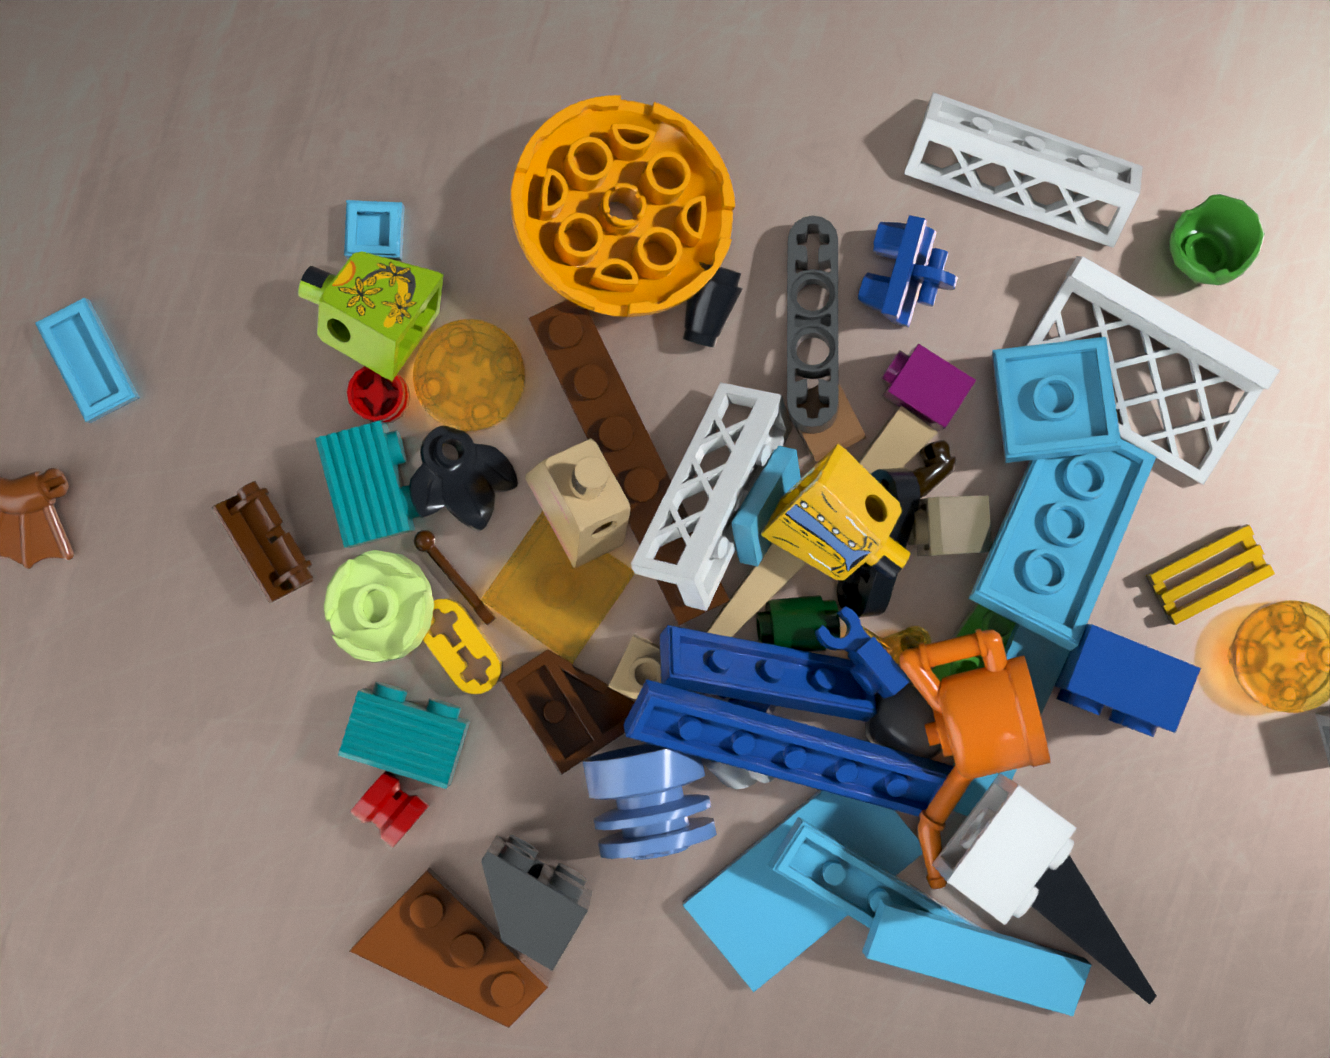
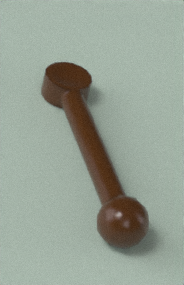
M427 530L419 531L414 537L416 549L429 554L486 625L496 619L495 615L436 547L433 533Z

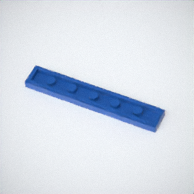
M646 679L623 724L625 736L631 739L918 817L922 810L927 809L954 767Z

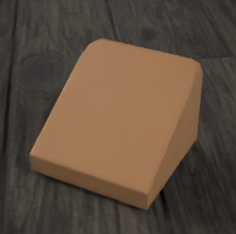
M840 384L839 410L833 425L824 432L816 434L805 433L796 428L815 462L820 461L837 444L847 448L866 439L865 432ZM817 385L808 390L807 402L797 404V408L806 409L807 418L814 419L818 418L819 410L821 408H829V404L820 403Z

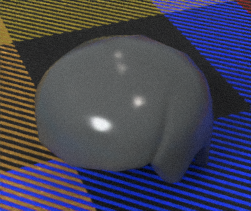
M911 681L894 696L883 699L878 692L875 693L877 714L868 722H865V735L870 743L930 760L943 752L941 744L929 745L924 724L935 722L933 710Z

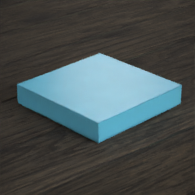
M1106 337L992 350L1005 463L1120 450L1121 440Z

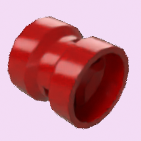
M364 366L354 373L348 384L347 397L350 406L356 414L370 422L382 421L386 424L393 423L401 418L409 407V387L398 374L391 381Z
M385 771L360 798L350 813L362 823L373 822L379 829L380 838L393 849L430 805L418 795H408L406 792L401 791L400 779L392 772Z

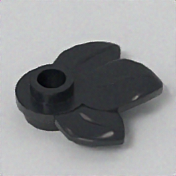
M444 425L433 429L424 438L420 449L423 464L410 479L409 493L413 506L421 518L430 516L445 506L461 523L476 531H482L487 526L494 510V492L513 490L517 487L518 481L512 464L496 447L475 444L464 430L456 426ZM443 444H451L456 448L458 452L457 460H450L445 457L442 451Z

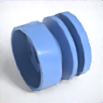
M645 743L600 753L583 759L589 798L601 800L616 799L617 808L594 818L595 829L622 830L599 840L598 845L601 858H633L635 860L658 858L682 852L694 844L709 840L717 835L714 818H688L689 815L710 808V797L698 794L683 795L682 786L705 776L701 757Z

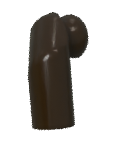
M944 440L926 444L919 452L924 465L912 472L920 486V498L928 495L954 471L956 456L951 457L950 446Z

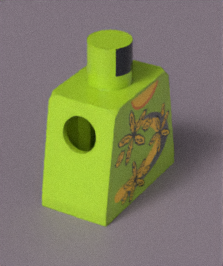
M361 251L353 253L337 275L314 266L308 267L300 281L298 295L305 300L319 305L317 335L321 341L382 377L393 381L439 315L444 274Z

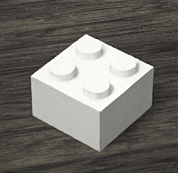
M999 773L932 865L950 885L1006 925L1012 915L1019 918L1031 907L1039 892L1035 884L1048 867L1052 870L1057 869L1068 857L1074 846V841L1070 837L1077 828L1024 788Z

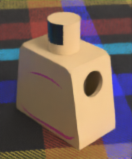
M592 438L541 461L525 475L528 485L574 569L623 546L631 510L629 501L597 443ZM601 527L602 531L593 534L597 528Z

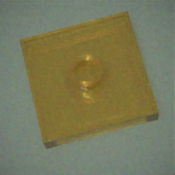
M542 511L481 601L573 664L635 573L632 568L610 553H606L574 569Z

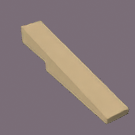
M900 406L893 412L858 462L870 474L878 469L903 468L938 432L903 406ZM771 543L759 566L752 567L730 597V601L724 605L705 632L732 637L806 562Z

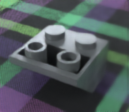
M510 835L507 841L496 836L481 862L502 942L553 971L589 909L592 891L584 887L587 879L564 864L558 863L557 867L553 869L536 859L539 851L517 836Z

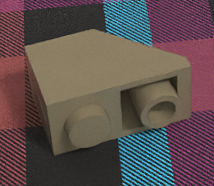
M989 495L928 497L920 499L918 511L914 512L915 520L908 540L909 546L917 545V556L983 553L990 551L992 541Z

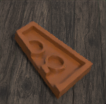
M430 867L349 951L508 1028L533 1004L549 985V982L513 947L502 942L501 936Z

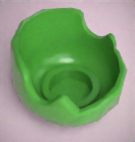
M1222 194L1211 195L1197 207L1183 212L1174 224V230L1169 240V250L1175 265L1194 283L1224 285L1242 276L1259 255L1265 233L1259 215L1243 200Z

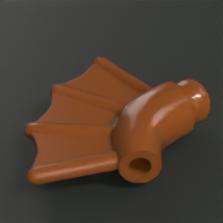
M49 468L44 473L35 471L13 480L0 476V557L10 558L23 565L26 569L32 568L33 564L42 559L65 558L66 560H71L74 557L73 549L54 507L56 498L65 496L69 488L66 477L59 469Z

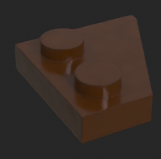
M549 649L499 680L560 775L625 733L623 724L635 703L621 693L609 688L608 684L573 666L571 662Z

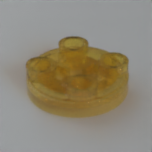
M475 319L453 321L436 329L421 345L413 367L414 389L425 411L442 425L464 432L488 431L506 420L519 405L526 384L525 361L514 341L497 326Z
M1295 600L1270 602L1250 613L1239 626L1227 655L1229 664L1233 668L1235 677L1243 691L1258 704L1286 713L1309 711L1330 699V615L1318 606Z

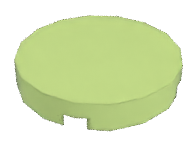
M379 550L364 552V554L358 555L354 559H349L338 567L327 586L324 602L326 621H330L331 629L335 634L332 637L338 647L355 659L370 662H387L400 659L417 648L431 627L434 610L431 585L421 568L402 554Z

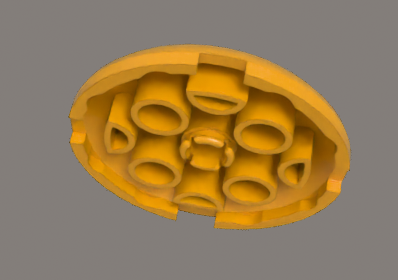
M621 95L594 97L572 104L554 114L533 134L525 146L514 172L510 201L511 215L517 239L526 258L540 277L556 292L571 302L594 312L611 316L640 317L676 307L693 297L707 284L723 263L732 241L730 237L735 197L727 168L718 151L700 129L678 112L662 104L654 102L651 106L636 101L621 100ZM620 202L625 204L630 209L633 219L622 220L616 216L611 217L609 214V203ZM699 262L712 265V267L705 271Z

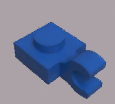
M846 606L843 607L837 614L846 624L847 631L843 638H836L823 625L815 631L817 640L823 647L829 650H843L849 653L847 656L855 665L850 669V672L868 694L873 696L878 692L883 699L894 696L911 680L874 636L870 638L865 632L858 615L852 609Z

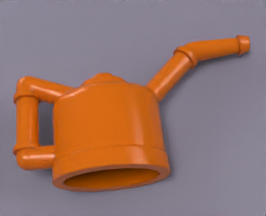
M980 628L976 629L975 633L926 645H924V642L918 643V647L906 649L899 656L900 668L933 710L935 722L924 724L929 745L941 744L944 757L953 756L955 766L927 809L922 810L919 814L918 838L927 870L926 879L931 889H940L947 885V881L932 864L942 851L940 831H943L946 827L945 821L972 780L1026 766L1036 767L1051 763L1025 656L1007 659L1002 637L995 630L981 631ZM980 655L985 666L946 676L941 681L930 669V667Z

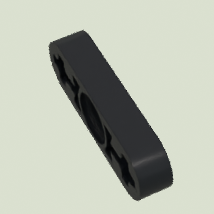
M907 468L875 470L871 475L900 503L902 512L890 537L906 549L915 520L914 512L918 511L920 504L918 480L914 473ZM865 562L845 580H838L837 598L841 609L846 606L852 609L859 618L883 614L888 607L897 575L893 579L888 580Z

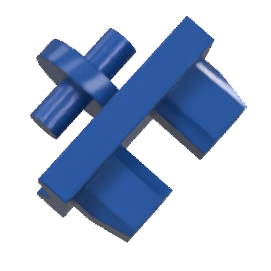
M912 215L908 216L906 224L897 222L879 223L873 242V251L879 256L896 259L891 277L867 272L863 277L858 294V300L865 306L882 313L893 324L908 328L910 327L916 302L933 307L938 289L955 290L958 277L954 274L944 271L949 252L932 248L937 232L926 226L927 220L925 218Z

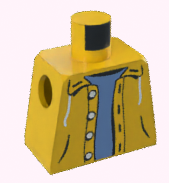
M839 444L831 449L781 497L761 533L770 542L835 580H845L865 562L888 580H891L901 571L910 557V552L890 537L902 512L900 503Z

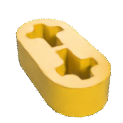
M452 599L434 600L433 612L439 609L443 614L452 611L456 613L458 620L452 626L461 642L455 646L448 635L442 633L435 636L431 629L428 630L423 641L454 684L462 691L469 694H482L491 690L499 682L503 672L502 660L498 652L463 605ZM432 616L431 627L436 622L434 616ZM466 646L476 659L486 656L490 660L491 665L485 671L489 678L487 682L482 684L478 678L471 679L470 681L464 678L462 672L468 668V664L459 652L462 648Z

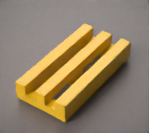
M1250 524L1243 525L1146 575L1171 625H1177L1275 575L1271 565L1267 564L1263 558L1265 553L1260 544H1256L1253 538L1255 534ZM1239 542L1244 549L1243 552L1167 590L1163 581ZM1249 562L1251 563L1253 570L1179 608L1176 607L1175 600Z

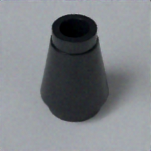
M699 262L705 271L712 267V265ZM719 267L707 284L687 300L685 331L682 339L715 348L717 337L720 336L743 289L738 287L741 273Z

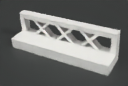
M933 92L904 174L1114 248L1140 194L1143 166ZM930 140L952 148L959 162L945 168H940L921 160ZM992 162L1005 167L1011 181L994 187L982 183L975 169ZM1046 181L1057 185L1064 199L1045 205L1033 200L1028 187ZM1100 200L1118 208L1109 227L1087 220L1080 206Z
M720 382L631 562V567L637 575L677 584L684 603L688 607L707 611L736 549L731 522L772 453L778 446L784 447L792 430L781 394ZM730 403L752 408L747 419L727 428L724 426L722 418ZM727 445L731 453L727 462L703 473L700 463L704 455ZM705 490L709 500L704 510L681 520L677 510L682 500ZM680 537L683 538L686 548L677 565L654 560L659 547Z

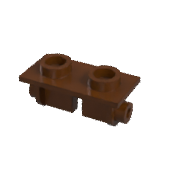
M253 481L237 490V495L212 507L269 603L314 581V577L309 570L313 564L310 560L306 561L290 532L285 534L280 526L283 521L267 496L269 494L267 488L260 489L257 482Z

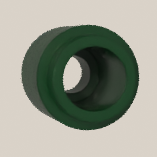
M820 595L769 600L765 605V611L756 613L758 642L807 652L826 651L827 648L823 647L817 640L815 631L824 625L832 636L840 638V619L837 614L838 607L834 599L822 600Z

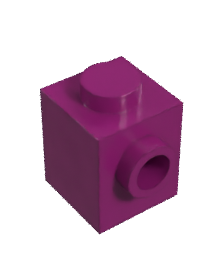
M918 343L908 355L901 350L897 352L881 377L890 383L882 396L898 407L903 406L939 432L947 427L976 380Z

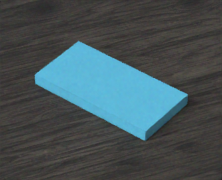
M1120 438L1121 447L1119 451L1030 460L968 599L1070 651L1076 648L1156 456Z
M819 790L684 900L683 906L750 989L755 992L848 916L773 871L768 865L797 818H802L882 868L897 875L921 856L922 850L919 839L895 810Z

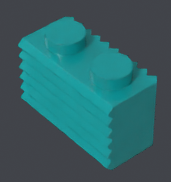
M375 421L370 424L315 438L344 548H353L415 531L412 519L420 516L411 501L409 485H403L398 467L399 464L407 462L403 442L398 430L389 432L386 423Z
M375 682L373 690L368 688L358 690L338 756L447 789L452 783L471 720L459 717L461 707L433 698H429L427 707L406 701L407 690L382 682Z

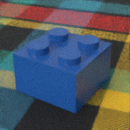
M1087 624L1078 646L1069 652L1054 687L1060 689L1056 699L1099 716L1103 707L1112 709L1108 720L1151 737L1155 736L1157 728L1176 733L1201 668L1093 624Z

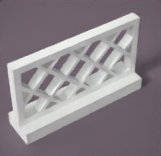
M1077 256L1065 275L1067 276L1025 346L1065 342L1099 333L1100 337H1106L1116 410L1118 409L1121 424L1118 423L1120 437L1204 485L1263 389H1269L1280 370L1087 258ZM1073 292L1092 303L1097 326L1066 334L1060 312ZM1101 309L1120 320L1105 324ZM1055 322L1058 336L1044 340ZM1131 325L1140 331L1145 354L1114 362L1107 330ZM1150 337L1169 348L1153 352ZM1175 353L1188 358L1194 382L1162 389L1155 359ZM1147 361L1155 392L1124 400L1116 369ZM1199 365L1217 376L1202 379ZM1227 381L1245 391L1232 412L1211 417L1204 390L1205 386ZM1196 389L1203 420L1172 427L1165 397ZM1157 399L1164 430L1145 435H1139L1132 431L1126 407ZM1226 422L1216 437L1213 425ZM1205 427L1210 448L1198 468L1179 458L1174 435ZM1166 437L1169 452L1151 441Z

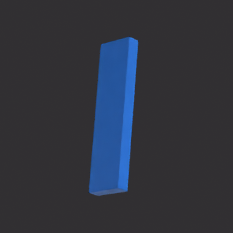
M670 625L660 634L662 684L689 691L868 722L877 714L875 694L873 696L868 694L854 679L850 669L855 665L850 659Z

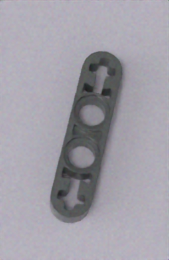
M808 216L794 223L788 235L787 406L789 418L794 426L802 432L810 434L821 433L830 428L837 419L839 410L838 236L832 223L819 216ZM811 233L819 234L820 242L829 243V245H821L819 247V270H808L806 246L798 245L806 243L808 234ZM828 268L831 269V271H830L829 273L823 271V270L828 269ZM796 269L803 270L799 273H796ZM811 284L822 286L829 293V301L820 310L810 311L804 309L797 302V295L803 287ZM808 338L821 339L829 347V355L820 364H805L797 356V348L800 343ZM796 376L813 380L818 379L820 403L829 404V408H821L819 410L818 418H807L806 409L797 408V404L807 402L808 385L807 379L796 382ZM826 376H831L830 381L819 379Z

